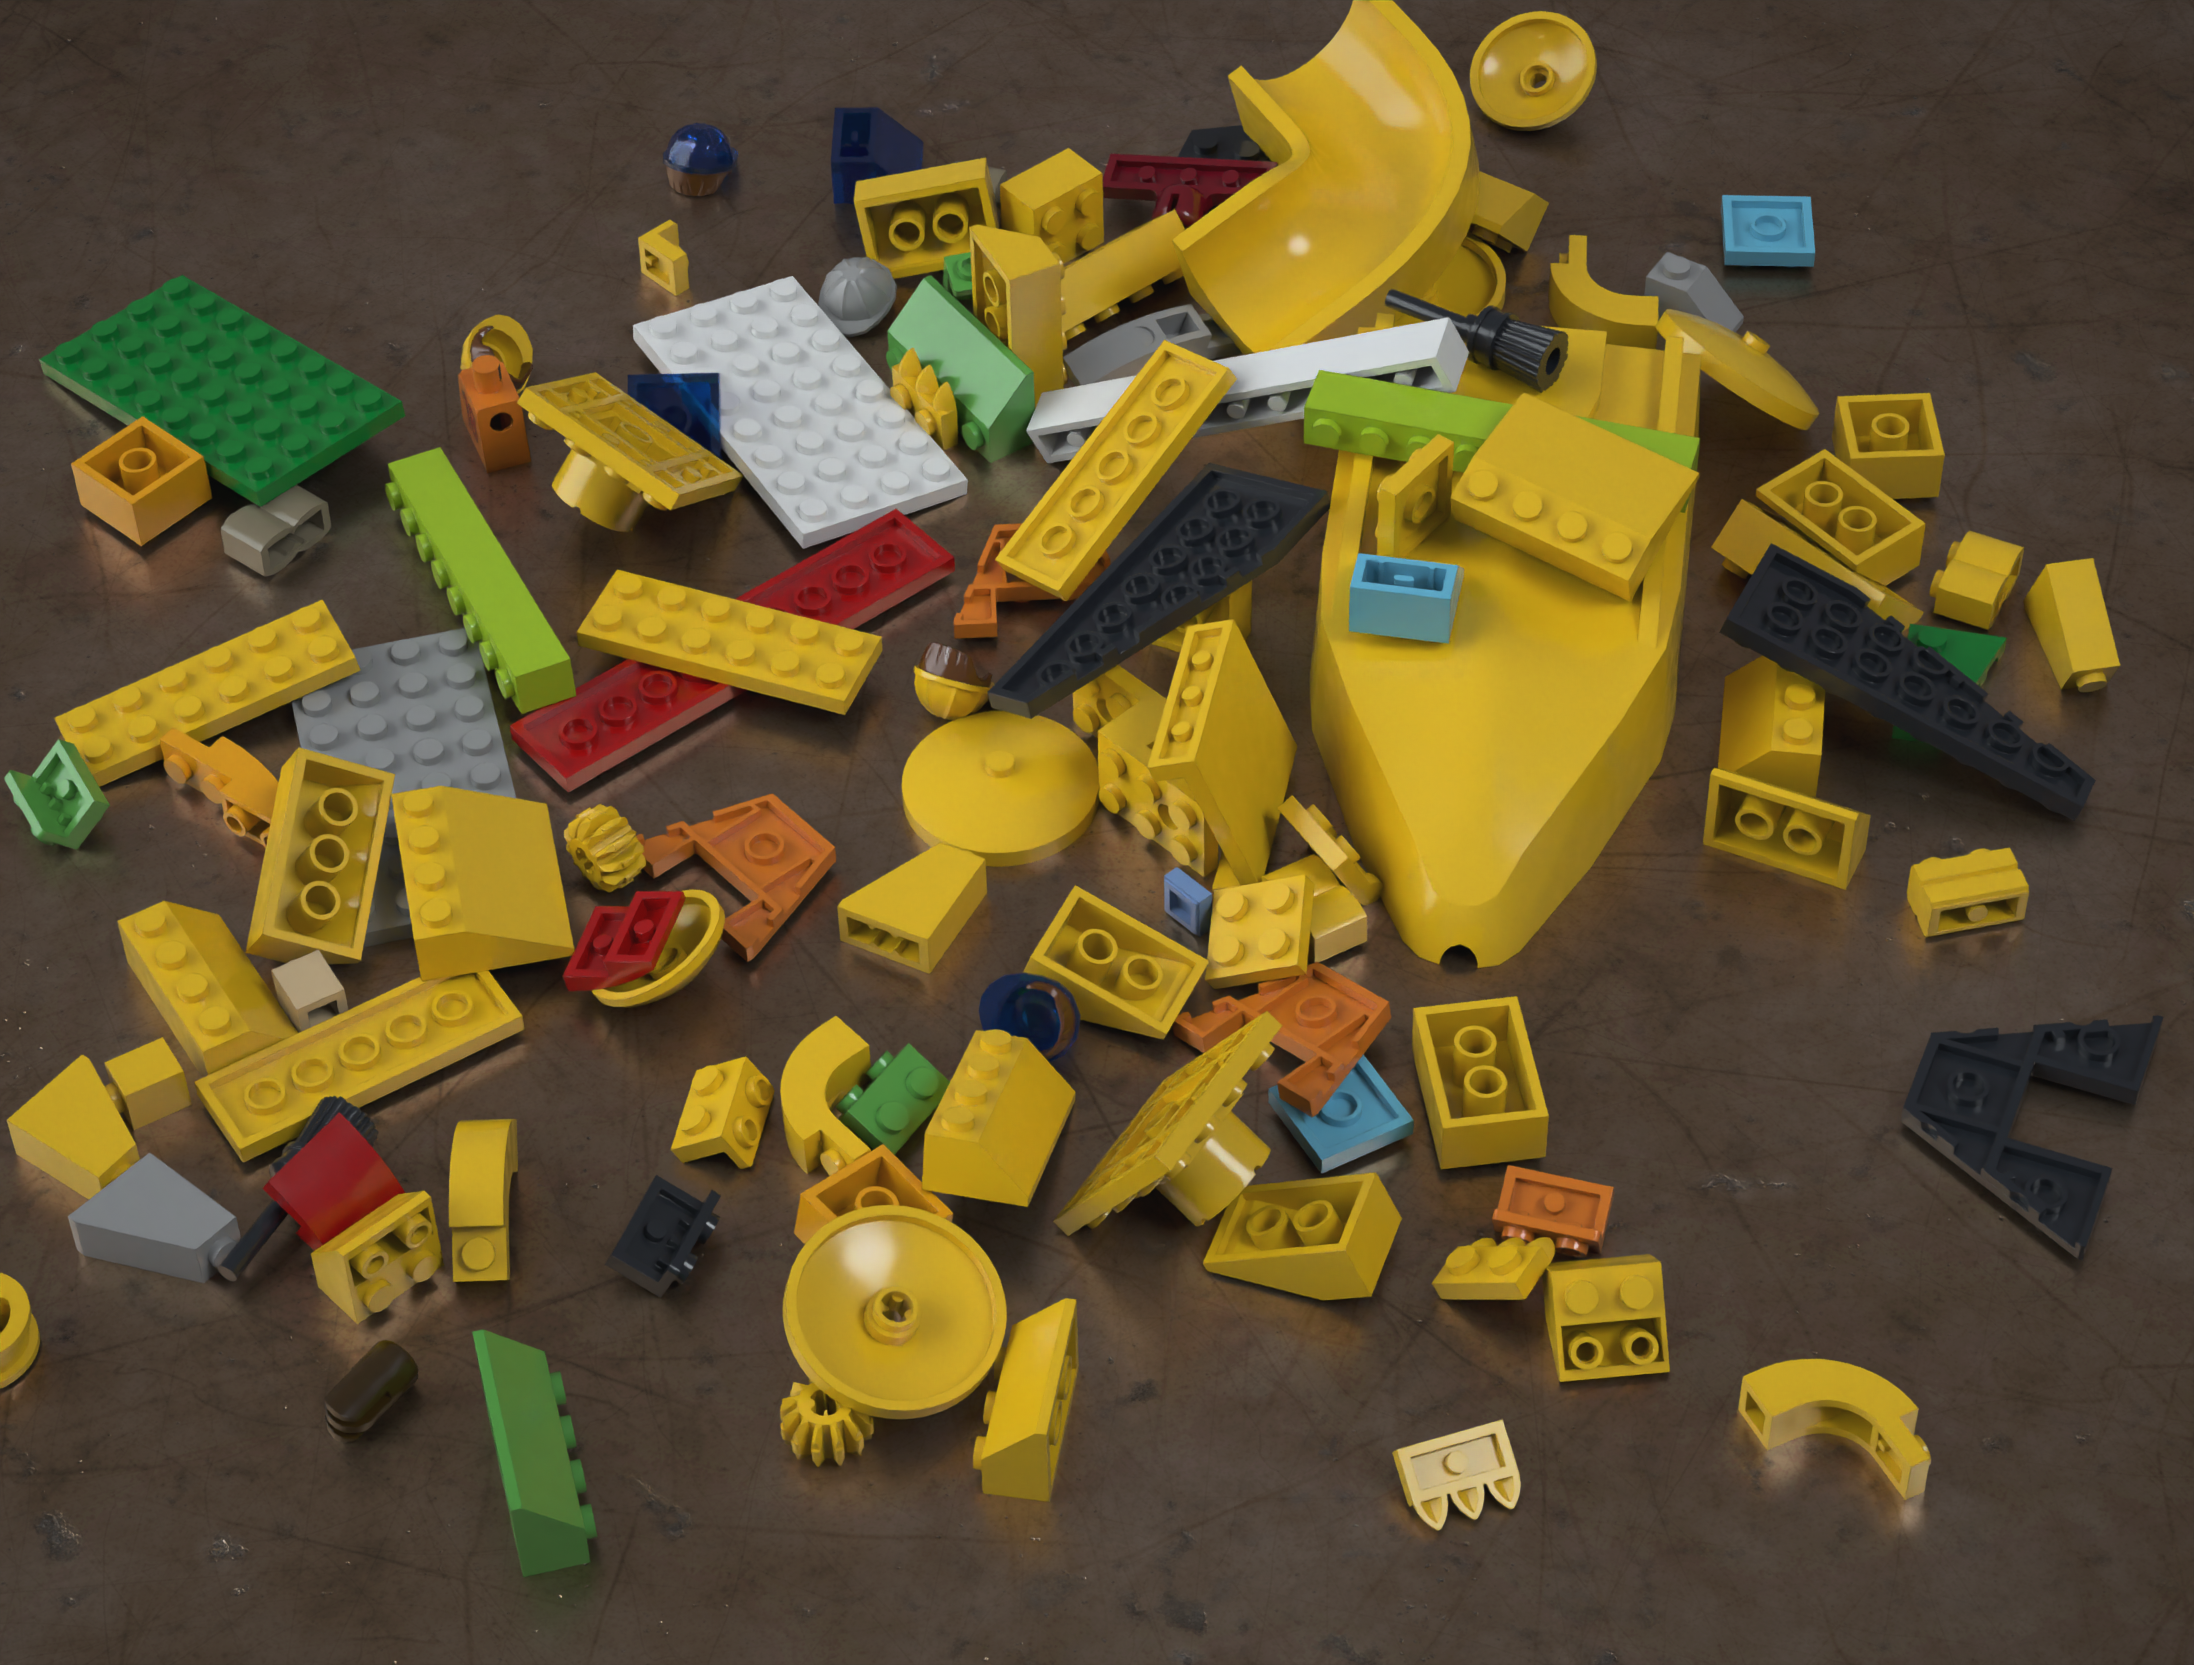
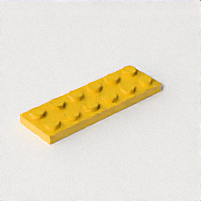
M1164 340L995 558V561L1003 570L1067 602L1237 380L1228 367Z
M618 569L576 632L578 646L842 715L847 713L883 651L881 636Z
M322 599L130 685L121 687L87 704L76 707L54 719L64 740L75 745L98 786L101 787L163 759L159 739L172 728L201 742L361 670L354 653Z
M488 970L428 981H421L420 976L194 1081L197 1096L244 1163L299 1137L320 1100L324 1097L336 1096L339 1098L341 1096L348 1103L360 1108L524 1030L523 1016Z

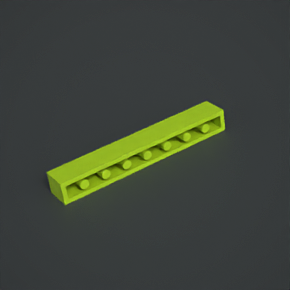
M1319 370L1304 406V443L1408 462L1416 449L1423 448L1439 434L1454 442L1453 471L1464 473L1475 453L1513 404ZM1577 416L1697 472L1700 438ZM1690 495L1680 512L1685 513Z
M441 447L388 463L391 482L385 484V491L393 511L400 509L401 520L409 537L416 535L417 548L423 562L431 561L433 576L440 589L447 588V596L452 611L456 616L463 615V623L471 643L479 642V649L485 667L488 671L496 670V680L505 699L512 697L521 714L575 697L576 690L570 657Z

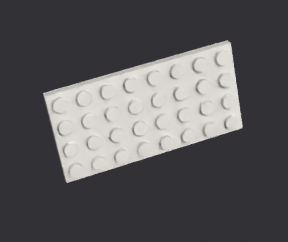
M793 276L778 279L745 291H739L713 301L697 304L664 316H657L651 320L633 325L634 341L803 549L855 532L894 509H898L902 514L906 515L967 494L968 479L931 436L915 421L913 415L907 409L904 410L890 396L889 387Z

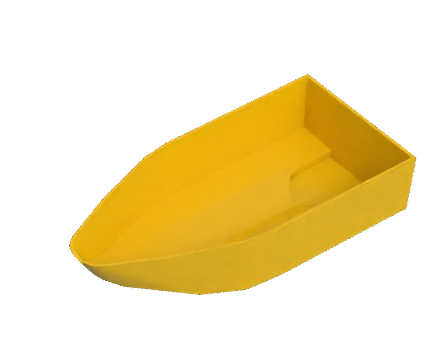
M1377 313L1375 328L1358 327L1357 334L1395 327V314ZM1542 326L1566 332L1568 334L1567 341L1569 342L1567 347L1568 358L1564 362L1565 365L1559 373L1558 380L1554 381L1549 389L1543 390L1541 393L1500 369L1494 371L1487 368L1485 364H1476L1467 358L1456 392H1452V394L1507 404H1514L1524 392L1574 416L1699 438L1701 354L1684 353V337L1666 336L1665 350L1606 344L1607 331ZM1339 450L1322 553L1309 681L1312 731L1353 845L1360 855V859L1367 872L1375 874L1383 883L1380 898L1402 941L1419 958L1438 965L1447 949L1451 946L1463 945L1475 954L1478 968L1498 966L1524 948L1592 867L1661 761L1675 716L1695 486L1691 491L1685 513H1679L1631 602L1455 520L1451 505V515L1404 558L1459 565L1464 568L1463 582L1448 644L1349 631L1350 584L1358 553L1377 555L1378 538L1375 536L1379 512V502L1377 501L1378 488L1385 477L1395 474L1407 462ZM1453 471L1452 493L1464 474L1463 472Z

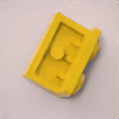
M746 1056L696 1070L671 1151L682 1163L725 1152L740 1169L751 1167L775 1090L773 1085Z

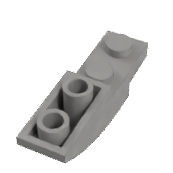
M1192 304L1146 315L1105 332L1064 356L1063 364L1074 385L1080 386L1137 375L1164 340L1209 360L1241 354V351L1208 313L1198 315Z

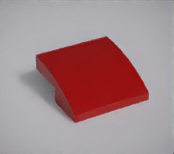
M636 891L630 906H595L563 974L568 991H588L614 987L636 980L654 970L686 900L684 892Z
M340 1112L262 1188L301 1225L296 1234L314 1251L396 1195L405 1193L379 1154Z

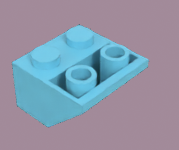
M1358 553L1350 584L1349 631L1449 644L1464 577V568L1452 564Z

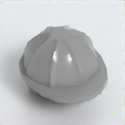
M869 257L844 258L826 275L820 290L818 306L845 337L866 334L878 325L891 309L896 300L897 285L890 270Z

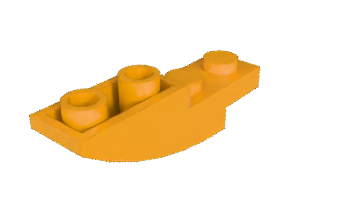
M175 728L170 729L159 740L164 757V768L167 774L177 783H186L204 793L212 802L216 804L222 803L223 819L228 828L236 835H245L266 848L279 783L269 770L245 749L224 736L208 747Z

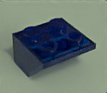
M878 107L835 108L831 150L834 204L849 203L854 205L856 181L923 169L924 142Z

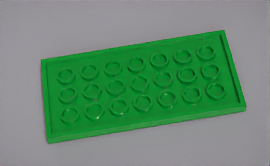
M184 275L168 280L159 289L142 299L131 302L127 308L106 320L97 322L90 330L69 342L60 344L54 351L39 359L44 375L124 424L130 425L143 416L204 456L209 476L260 507L406 416L401 400Z

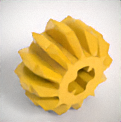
M598 804L593 808L589 807L576 815L577 818L571 821L564 830V838L567 841L566 850L572 855L573 865L578 866L582 872V877L589 879L596 889H603L609 893L617 888L621 889L632 882L633 878L641 873V869L646 866V860L642 854L644 846L638 841L636 837L637 831L632 830L627 818L620 817L617 809L614 807H606L602 804Z
M810 1379L809 1385L793 1382L790 1397L783 1398L780 1406V1417L782 1420L780 1429L782 1439L785 1440L786 1445H792V1452L795 1453L797 1460L812 1455V1461L818 1468L826 1458H833L842 1466L845 1453L861 1456L864 1441L872 1439L874 1432L873 1417L857 1412L832 1399Z

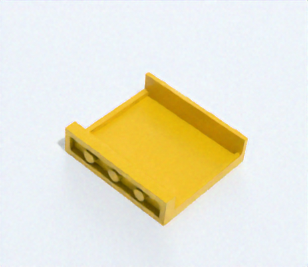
M1234 619L1187 627L1147 766L1154 782L1185 779L1221 847L1222 853L1212 887L1213 893L1214 890L1261 882V877L1265 875L1281 813L1277 808L1283 804L1298 747Z

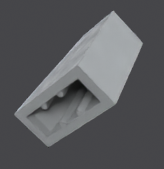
M150 1152L68 1216L76 1248L84 1256L200 1283H205L219 1272L218 1267L241 1240L236 1216Z

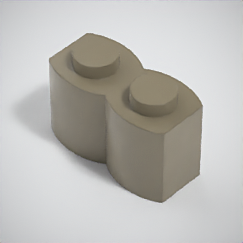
M295 485L262 507L256 504L242 507L229 515L221 527L225 554L265 577L281 571L294 559L298 552L312 547L331 529L328 502Z

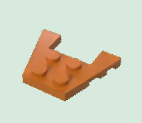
M1022 523L994 525L977 564L975 579L972 584L968 585L964 594V604L961 612L956 613L953 620L954 639L998 637L996 602L1015 601L1023 603L1030 600L1060 599L1003 570L995 561V558ZM1107 551L1103 553L1068 600L1079 598L1111 565V559Z
M773 793L713 811V819L689 826L684 821L668 825L666 826L667 833L644 840L643 834L636 835L638 841L644 846L642 854L645 857L646 866L643 869L654 879L693 854H698L751 901L748 905L725 918L721 937L725 943L747 962L755 958L836 862L835 846Z
M1317 961L1307 965V974L1265 981L1258 984L1259 993L1240 1000H1236L1231 996L1223 997L1212 1002V1011L1191 1018L1188 1011L1177 1016L1172 1025L1174 1036L1204 1053L1268 1011L1283 1025L1271 1042L1305 1061L1304 1064L1277 1082L1279 1098L1310 1117H1314L1320 1112L1389 1022L1391 1012L1389 1001Z

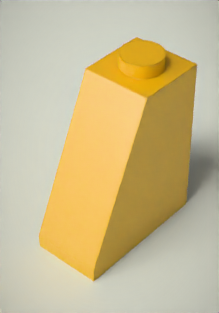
M2088 558L2046 564L2023 600L2029 620L2061 690L2078 687L2079 692H2092L2102 689L2120 667V662L2094 559Z
M940 842L842 899L837 906L840 941L930 974L987 894L985 858L977 856L970 851L960 850Z
M84 1055L79 1056L7 1119L16 1154L88 1200L140 1160L134 1139L93 1064Z

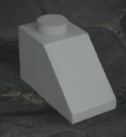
M1666 252L1646 276L1644 296H1658V321L1666 309H1673L1716 322L1734 332L1743 324L1744 316L1707 266Z

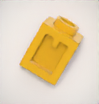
M668 220L638 237L641 273L675 296L688 290L689 261L687 254L679 246L678 225L672 220Z

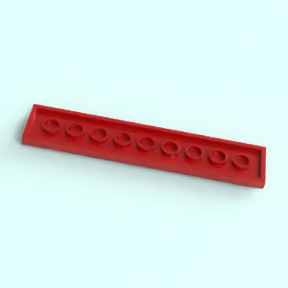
M894 509L737 597L735 600L855 629L955 571V557L898 509ZM627 659L575 688V697L542 707L511 724V738L561 787L570 792L745 692L746 689Z

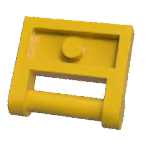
M1292 795L1277 808L1363 906L1368 905L1381 897L1383 883L1375 874L1366 873L1357 863L1361 858L1360 855L1342 835L1336 839L1337 833L1333 825L1314 804L1305 810Z

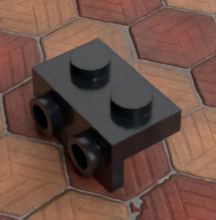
M656 1175L605 1265L661 1298L673 1281L682 1285L692 1271L698 1256L691 1253V1250L696 1241L704 1245L715 1229L720 1216L713 1213V1210L721 1194L711 1190L705 1200L701 1202Z

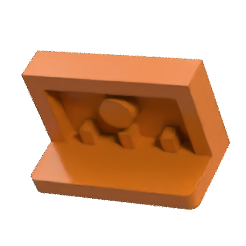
M1508 1165L1498 1209H1494L1492 1216L1494 1231L1502 1233L1501 1238L1503 1240L1514 1237L1524 1240L1525 1245L1538 1238L1548 1237L1554 1242L1557 1252L1572 1257L1584 1258L1587 1256V1251L1601 1254L1614 1197V1187Z

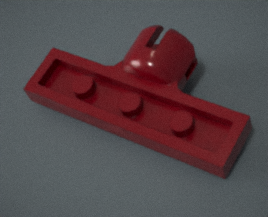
M1111 153L1103 176V198L1155 201L1151 220L1175 209L1183 226L1187 229L1208 214V211L1213 206L1220 205L1254 179L1277 167L1278 162Z

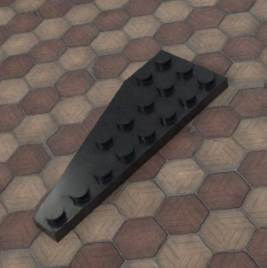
M1208 463L987 692L992 708L1032 719L1274 567L1330 509L1328 491Z
M1772 543L1770 544L1727 616L1719 633L1731 638L1741 647L1751 649L1776 662L1781 668L1795 672L1821 686L1826 692L1838 695L1861 707L1873 717L1883 719L1910 733L1915 739L1927 742L1944 751L1960 763L1972 766L1993 777L2005 787L2017 790L2042 803L2050 811L2060 813L2074 821L2077 819L2096 781L2093 777L2052 744L2036 743L2020 729L2024 723L2011 711H2008L2003 716L1985 702L1989 695L1986 691L1931 647L1927 649L1923 646L1917 647L1902 634L1905 626L1893 616H1889L1886 620L1882 619L1867 606L1871 599L1858 588Z

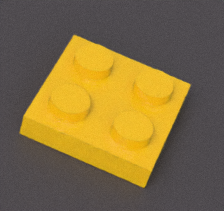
M1437 434L1423 448L1416 449L1408 462L1395 474L1388 475L1381 482L1377 491L1379 512L1375 536L1378 538V556L1404 559L1451 515L1453 441Z
M1306 874L1214 890L1207 955L1209 963L1206 967L1205 980L1214 989L1307 974L1314 883Z

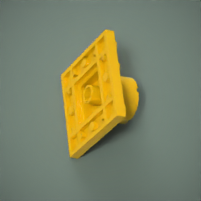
M596 372L526 387L517 404L529 411L527 416L533 423L546 430H556L566 437L564 442L571 448L570 453L552 482L555 493L570 507H579L580 514L611 530L618 532L632 531L649 504L660 510H673L735 491L744 476Z
M1266 1011L1165 1078L1053 1222L1067 1236L1085 1225L1090 1229H1094L1108 1216L1111 1210L1116 1213L1121 1212L1134 1198L1144 1197L1154 1188L1167 1198L1196 1227L1203 1225L1206 1220L1209 1221L1220 1213L1249 1184L1256 1175L1254 1169L1258 1170L1261 1168L1270 1154L1271 1149L1231 1110L1242 1097L1243 1091L1247 1086V1083L1242 1079L1249 1069L1251 1071L1258 1069L1270 1057L1275 1049L1270 1044V1041L1283 1025Z

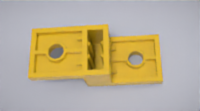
M1116 665L1073 692V721L1076 722L1082 731L1088 734L1091 733L1098 738L1099 801L1102 802L1109 812L1120 815L1135 826L1142 836L1154 840L1169 851L1180 864L1188 865L1205 877L1218 868V842L1184 778L1154 782L1147 768L1167 699L1124 668Z

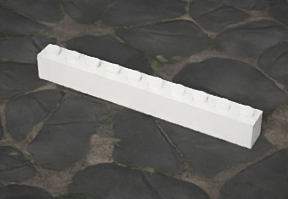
M1450 317L1215 360L1214 362L1228 367L1237 380L1192 438L1304 419V406L1319 370L1446 393L1456 392L1469 351ZM1137 375L1043 392L1026 432L1047 464L1073 459Z

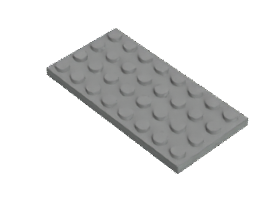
M465 628L352 649L361 671L291 701L301 748L395 774L392 794L435 786H447L516 798L478 642L471 643ZM392 797L363 947L413 938Z

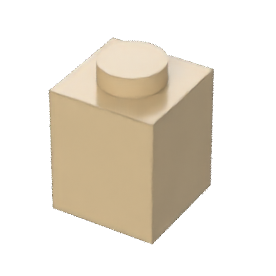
M319 950L291 960L271 970L278 1003L298 1033L348 1010L345 990Z

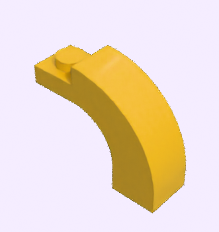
M1569 235L1568 253H1559V263H1550L1548 303L1550 312L1560 328L1607 331L1606 344L1656 349L1658 331L1655 326L1658 322V296L1623 295L1599 286L1587 271V236Z
M837 1016L816 1028L799 1043L789 1057L781 1079L780 1095L785 1139L793 1158L806 1174L823 1165L826 1172L831 1176L871 1151L863 1141L832 1113L835 1106L856 1084L861 1087L871 1080L866 1074L871 1067L869 1044Z
M517 1119L461 1120L455 1128L449 1177V1227H452L453 1282L510 1280L509 1192L513 1172H518Z
M1826 1359L1784 1361L1743 1376L1738 1410L1767 1451L1809 1434L1841 1436L1859 1444L1872 1455L1904 1500L1925 1491L1931 1456L1924 1440L1919 1435H1914L1919 1408L1906 1394L1888 1380L1864 1368Z

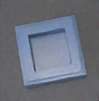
M1178 867L1164 875L1165 912L1193 934L1201 937L1210 930L1212 893Z

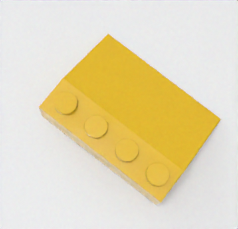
M1523 392L1475 453L1453 491L1450 500L1455 520L1631 602L1700 475L1688 467Z
M435 786L391 794L421 981L573 955L575 950L547 804L447 786Z

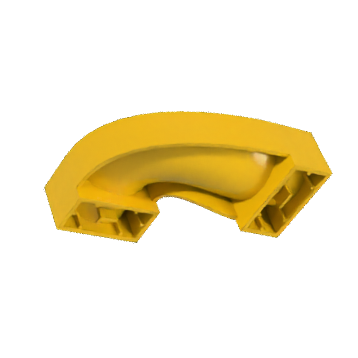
M1353 0L1344 23L1333 39L1314 58L1287 75L1270 80L1254 79L1242 65L1228 75L1244 132L1253 142L1259 145V148L1272 162H1278V166L1254 179L1172 239L1190 295L1213 318L1214 322L1231 338L1244 355L1356 335L1358 327L1375 328L1377 313L1395 314V322L1398 321L1404 313L1385 306L1388 292L1391 289H1395L1421 299L1455 257L1468 233L1476 210L1480 187L1479 162L1465 99L1452 70L1438 49L1393 0Z

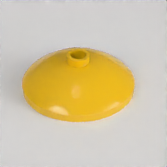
M1534 11L1517 15L1494 28L1476 50L1470 68V87L1473 97L1481 111L1490 120L1502 127L1517 131H1534L1548 128L1573 114L1588 97L1597 72L1596 52L1585 30L1574 20L1564 15L1547 11ZM1546 81L1542 87L1534 88L1538 82Z
M684 890L686 900L654 970L643 977L622 985L591 990L601 1003L612 1007H637L671 996L688 985L702 971L720 943L725 923V914L718 900L711 893L703 890Z

